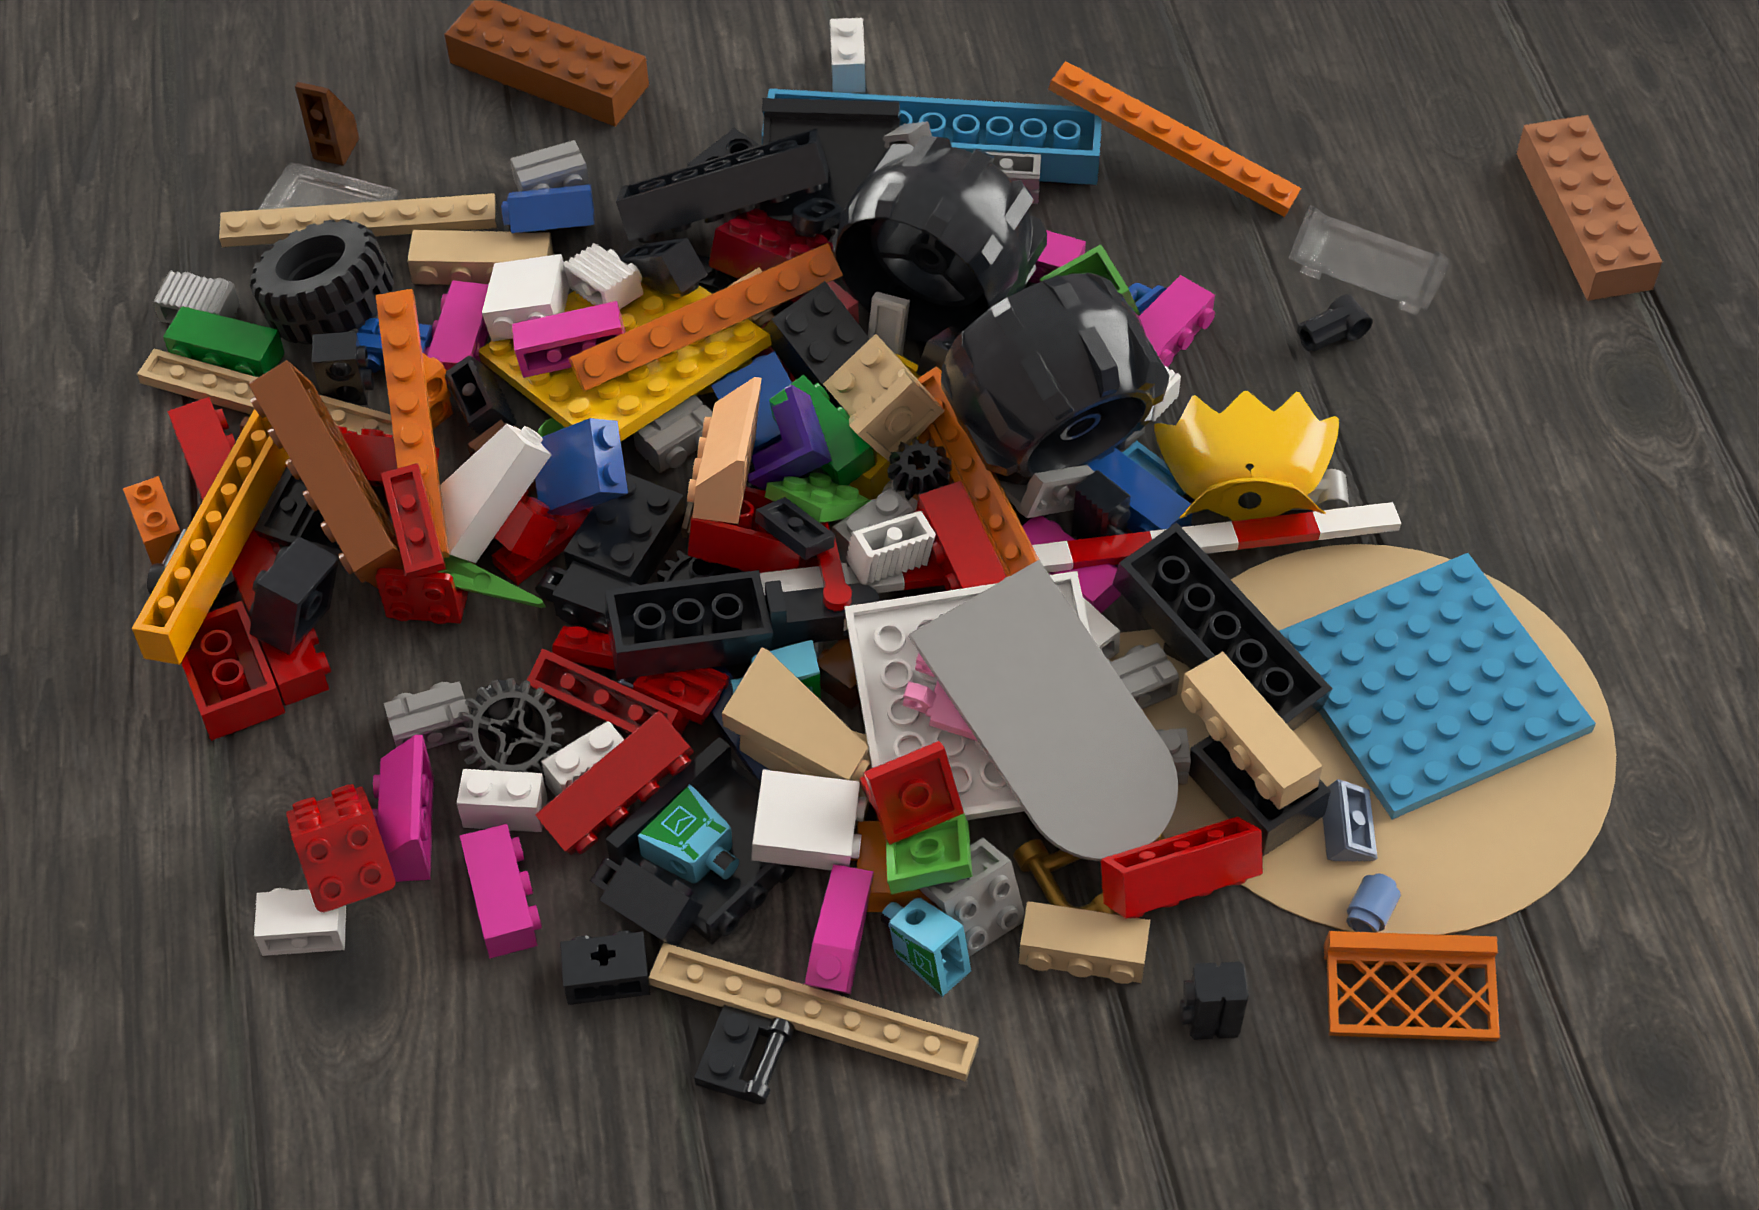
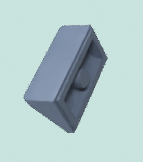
M1337 779L1327 786L1331 792L1326 813L1323 816L1327 859L1332 861H1375L1378 858L1369 789Z

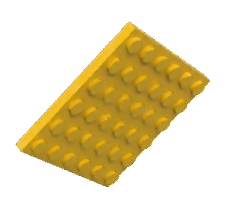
M640 282L643 295L620 309L625 332L707 297L711 293L699 285L695 291L685 296H680L679 293L664 295ZM573 291L568 294L564 312L595 305H592L590 301L588 302L583 296ZM746 319L583 392L572 367L523 378L514 351L513 339L491 341L480 348L479 356L481 362L565 428L589 418L618 421L620 441H623L772 345L768 332L749 319Z

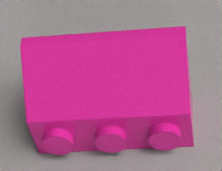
M414 735L380 759V774L373 776L374 797L379 798L378 808L372 809L396 882L431 879L434 775L423 735Z

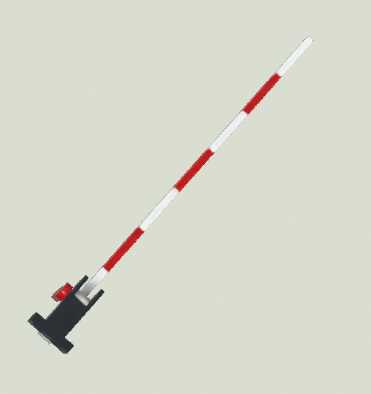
M1393 502L1323 510L1326 514L1315 511L1181 528L1207 554L1399 531L1401 521ZM828 521L820 522L823 526L829 529ZM1166 529L1032 546L1048 573L1103 564L1116 565ZM836 539L833 548L817 554L819 566L759 573L773 630L772 650L812 640L813 643L849 639L845 616L846 606L878 602V593L944 585L943 576L945 575L941 565H935L932 558L929 557L927 566L921 564L920 568L914 567V570L901 571L900 575L894 573L893 577L888 575L887 579L881 578L880 581L874 580L873 584L867 582L864 585L859 582L851 567H847V563H841Z

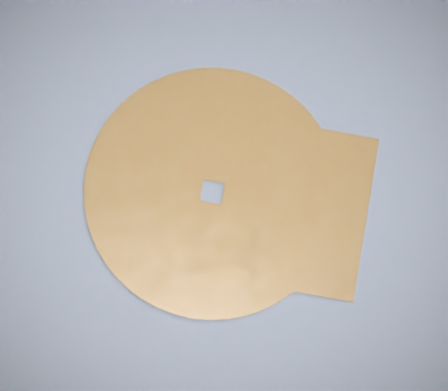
M1331 545L1301 550L1276 557L1246 570L1232 578L1231 581L1280 631L1451 559L1419 550L1388 545ZM1484 574L1596 724L1593 732L1392 820L1318 712L1293 732L1323 765L1320 780L1326 786L1340 779L1369 789L1378 859L1375 861L1328 860L1322 817L1265 856L1262 855L1263 874L1247 879L1241 885L1277 907L1309 921L1343 931L1356 932L1346 922L1349 916L1347 909L1364 876L1377 873L1384 874L1395 881L1401 897L1384 930L1378 931V933L1436 935L1468 931L1497 922L1525 909L1548 894L1574 870L1589 851L1601 830L1609 810L1615 784L1616 747L1613 725L1599 684L1581 653L1567 635L1544 612L1499 580ZM1154 629L1120 633L1119 653L1109 660L1112 662L1124 657L1131 648L1138 645L1147 647L1159 643L1163 649L1165 641ZM1167 655L1168 661H1171L1179 674L1177 695L1146 707L1142 711L1155 730L1186 728L1190 750L1192 746L1210 736L1204 721L1196 712L1192 713L1186 708L1181 697L1184 674L1191 669L1184 663ZM1188 775L1187 784H1178L1175 810L1162 833L1165 838H1169L1229 818Z

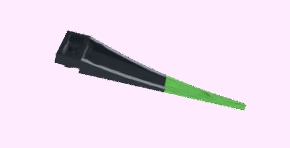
M287 468L254 531L259 537L288 547L298 537H301L338 556L342 553V550L337 541L332 543L322 530L320 523L325 520L319 509L314 511L303 495V491L307 489L302 479L296 480ZM453 555L444 558L446 569L438 571L450 574L457 589L539 608L546 607L541 598L462 558Z

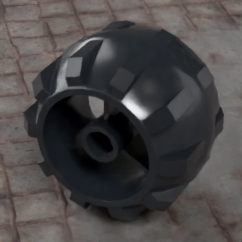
M922 136L915 147L911 144H892L882 154L866 179L856 188L849 203L840 214L839 230L832 238L834 257L843 274L841 278L852 297L869 313L871 312L872 297L876 292L910 300L905 336L926 344L928 340L951 325L960 330H966L976 319L990 310L992 306L1022 291L1036 270L1035 263L1047 246V232L1041 219L1030 215L1029 207L1034 199L1022 181H1012L1003 171L992 164L995 158L979 148L974 153L952 147L948 138Z
M1087 272L1083 274L1058 275L1043 280L992 306L990 310L961 332L952 343L945 362L942 364L941 388L954 410L958 423L968 435L986 470L995 472L1000 481L1027 485L1035 473L1086 465L1096 459L1101 460L1114 452L1116 446L1135 431H1141L1151 421L1154 405L1163 402L1170 375L1149 341L1139 316L1128 305L1123 295L1117 292L1110 280Z

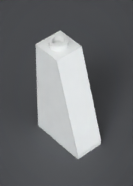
M506 424L440 485L450 555L476 563L551 456L549 451L541 444L543 438L537 432L526 426L520 430Z

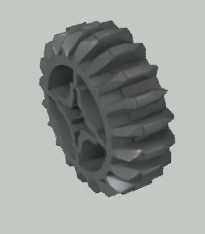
M507 678L506 690L502 691L498 680L491 681L493 692L491 695H489L485 688L479 687L476 691L482 701L478 703L472 698H467L465 701L467 706L474 709L472 715L467 712H459L458 715L459 719L469 721L468 728H456V734H468L469 741L459 743L458 749L466 750L471 748L473 751L472 754L465 758V763L470 765L479 759L481 764L476 770L491 768L493 771L528 772L527 769L531 768L533 773L543 774V769L538 762L550 756L546 753L548 748L559 751L562 747L561 744L551 741L552 735L559 736L564 734L563 728H552L551 726L552 721H558L562 718L561 713L548 715L546 711L555 704L554 699L550 698L541 704L538 700L542 697L544 689L538 687L532 695H529L530 681L527 680L521 683L519 691L515 690L514 678ZM504 698L514 699L512 708H509L507 715L503 719L495 720L482 716L485 710L494 702ZM525 704H528L537 714L541 724V735L528 730L524 725ZM508 720H514V729L518 730L521 734L527 735L528 739L524 737L511 738L512 742L506 743V734L500 732V729L492 727L491 724L496 726H502V724L509 725ZM478 727L491 732L496 737L497 745L494 760L485 753L480 744ZM526 743L537 746L533 754L524 761L505 765L508 755H511L513 748L517 744Z

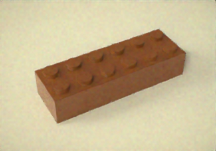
M474 0L444 34L451 64L615 127L649 86L646 56L496 0Z
M288 360L250 382L248 385L255 397L250 399L253 407L262 418L267 417L272 426L268 429L271 439L279 449L284 447L289 459L285 460V463L295 479H302L307 489L303 491V495L307 503L314 511L319 509L325 521L321 522L320 525L325 535L332 543L337 541L342 553L338 557L343 567L349 574L355 573L362 583L367 581L378 589L375 577L379 568L404 570L394 525L315 386Z

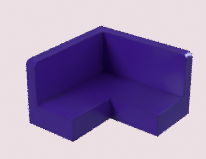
M792 384L785 387L788 399L772 407L782 441L751 456L756 471L747 475L749 483L765 491L767 483L783 481L784 477L787 476L800 477L832 461L810 395Z

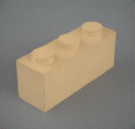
M1027 901L1020 942L1019 964L1027 965L1038 971L1055 969L1068 971L1077 977L1093 975L1110 978L1112 981L1122 984L1131 982L1141 983L1150 920L1124 918L1121 915Z

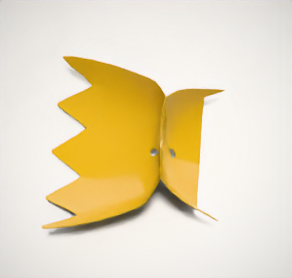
M1243 391L1221 413L1216 412L1194 395L1191 397L1176 426L1164 423L1154 424L1156 440L1164 461L1181 489L1195 500L1179 517L1180 519L1205 509L1229 517L1232 521L1278 516L1294 508L1309 509L1326 514L1307 495L1320 483L1330 462L1337 440L1339 419L1334 416L1319 421L1299 392H1295L1274 412L1248 391ZM1252 464L1254 466L1251 472L1246 468V465ZM1247 492L1257 493L1261 497L1260 505L1251 509L1241 507L1238 500L1242 494Z

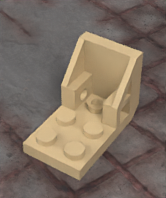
M877 334L869 339L823 383L851 416L849 418V426L859 437L888 461L891 452H899L898 445H900L901 441L909 445L915 436L918 437L944 412L943 407Z

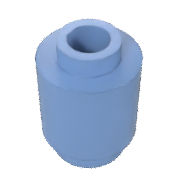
M1379 873L1364 876L1347 909L1349 916L1346 922L1351 929L1356 932L1375 933L1384 930L1401 897L1395 881Z

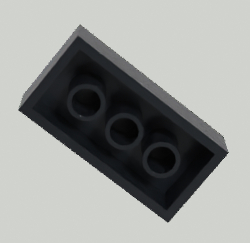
M759 570L605 589V619L617 680L751 662V658L759 653L762 647L772 651L773 630Z

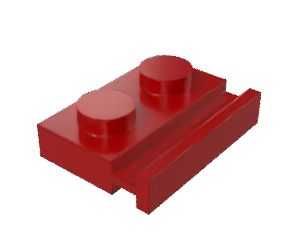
M712 668L638 677L634 682L633 690L679 710L685 718L702 725L720 699L722 691L729 686V676Z

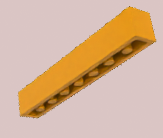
M255 409L132 627L144 659L177 665L181 664L287 467L285 460L289 459L284 447L279 449L268 433V429L272 427L267 417L262 418Z

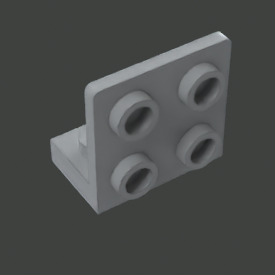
M1088 465L1035 473L1027 485L1000 480L999 482L1008 500L1015 506L1016 510L1026 518L1074 510L1075 487L1094 473V471Z
M984 838L970 845L972 877L960 879L956 882H946L919 888L945 914L963 925L969 957L1022 924L1025 918V911L1011 860Z

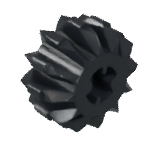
M915 436L910 446L901 441L900 445H898L899 452H891L889 457L890 465L887 468L888 478L893 481V489L896 492L905 491V497L908 501L915 494L920 495L949 484V473L952 470L951 460L946 457L944 446L934 448V441L931 437L922 444Z

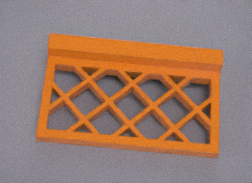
M1329 931L1324 942V960L1327 961L1329 1036L1498 1041L1500 1032L1495 956L1498 953L1497 937ZM1337 964H1353L1364 976L1349 989L1337 977ZM1366 965L1375 966L1370 970ZM1383 965H1394L1406 976L1393 990L1375 975ZM1407 966L1417 967L1412 971ZM1425 966L1438 968L1448 978L1435 992L1417 976ZM1449 967H1455L1458 969L1455 972H1453ZM1466 968H1485L1486 984L1477 993L1458 977ZM1368 980L1386 996L1373 1010L1355 994ZM1410 981L1428 997L1415 1011L1396 995ZM1451 983L1457 986L1470 999L1457 1013L1439 997ZM1338 989L1344 994L1339 1000ZM1485 992L1487 1003L1480 998ZM1348 999L1366 1015L1357 1025L1339 1024L1338 1009ZM1390 1000L1408 1017L1400 1026H1388L1376 1015ZM1432 1002L1450 1018L1441 1028L1430 1027L1418 1016ZM1475 1003L1488 1016V1029H1473L1461 1016ZM1371 1020L1375 1025H1365V1024L1368 1023V1022ZM1411 1022H1414L1418 1027H1407V1026H1408ZM1455 1023L1459 1028H1449V1027H1450L1452 1024Z

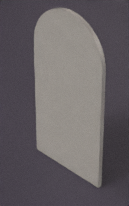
M1040 560L1010 577H1005L1003 581L947 613L939 615L938 618L909 634V639L1031 822L1054 846L1082 859L1101 861L1102 858L1153 843L1161 835L1172 818L1178 796V778L1173 758L1162 738Z

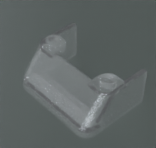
M1310 205L1288 258L1301 265L1302 269L1300 272L1316 279H1320L1322 274L1399 301V309L1418 315L1420 309L1428 310L1451 264V261L1439 251H1435L1434 254L1326 216L1316 207Z

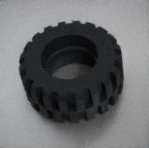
M341 219L339 222L326 220L323 224L317 225L314 223L307 225L306 229L296 230L290 233L286 239H280L274 243L273 248L270 251H265L260 258V262L255 264L251 275L250 287L270 328L277 329L280 338L295 344L299 342L303 345H309L313 343V335L348 332L354 328L359 329L365 325V321L369 318L373 319L378 314L376 295L392 292L394 275L371 230L358 222L353 223L350 220Z

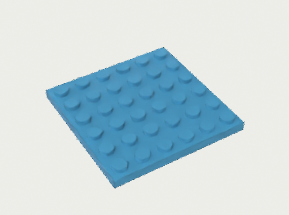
M1469 553L1279 631L1333 688L1319 713L1392 820L1593 732L1596 724Z

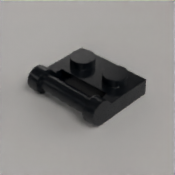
M724 1005L695 1074V1085L752 1103L765 1104L771 1091L768 1084L784 1043L790 1041L795 1029L794 1025L781 1018L770 1019ZM759 1035L768 1037L769 1039L753 1079L749 1081L742 1080Z

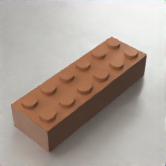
M1584 115L1524 125L1517 156L1587 301L1653 290L1662 260L1589 116Z

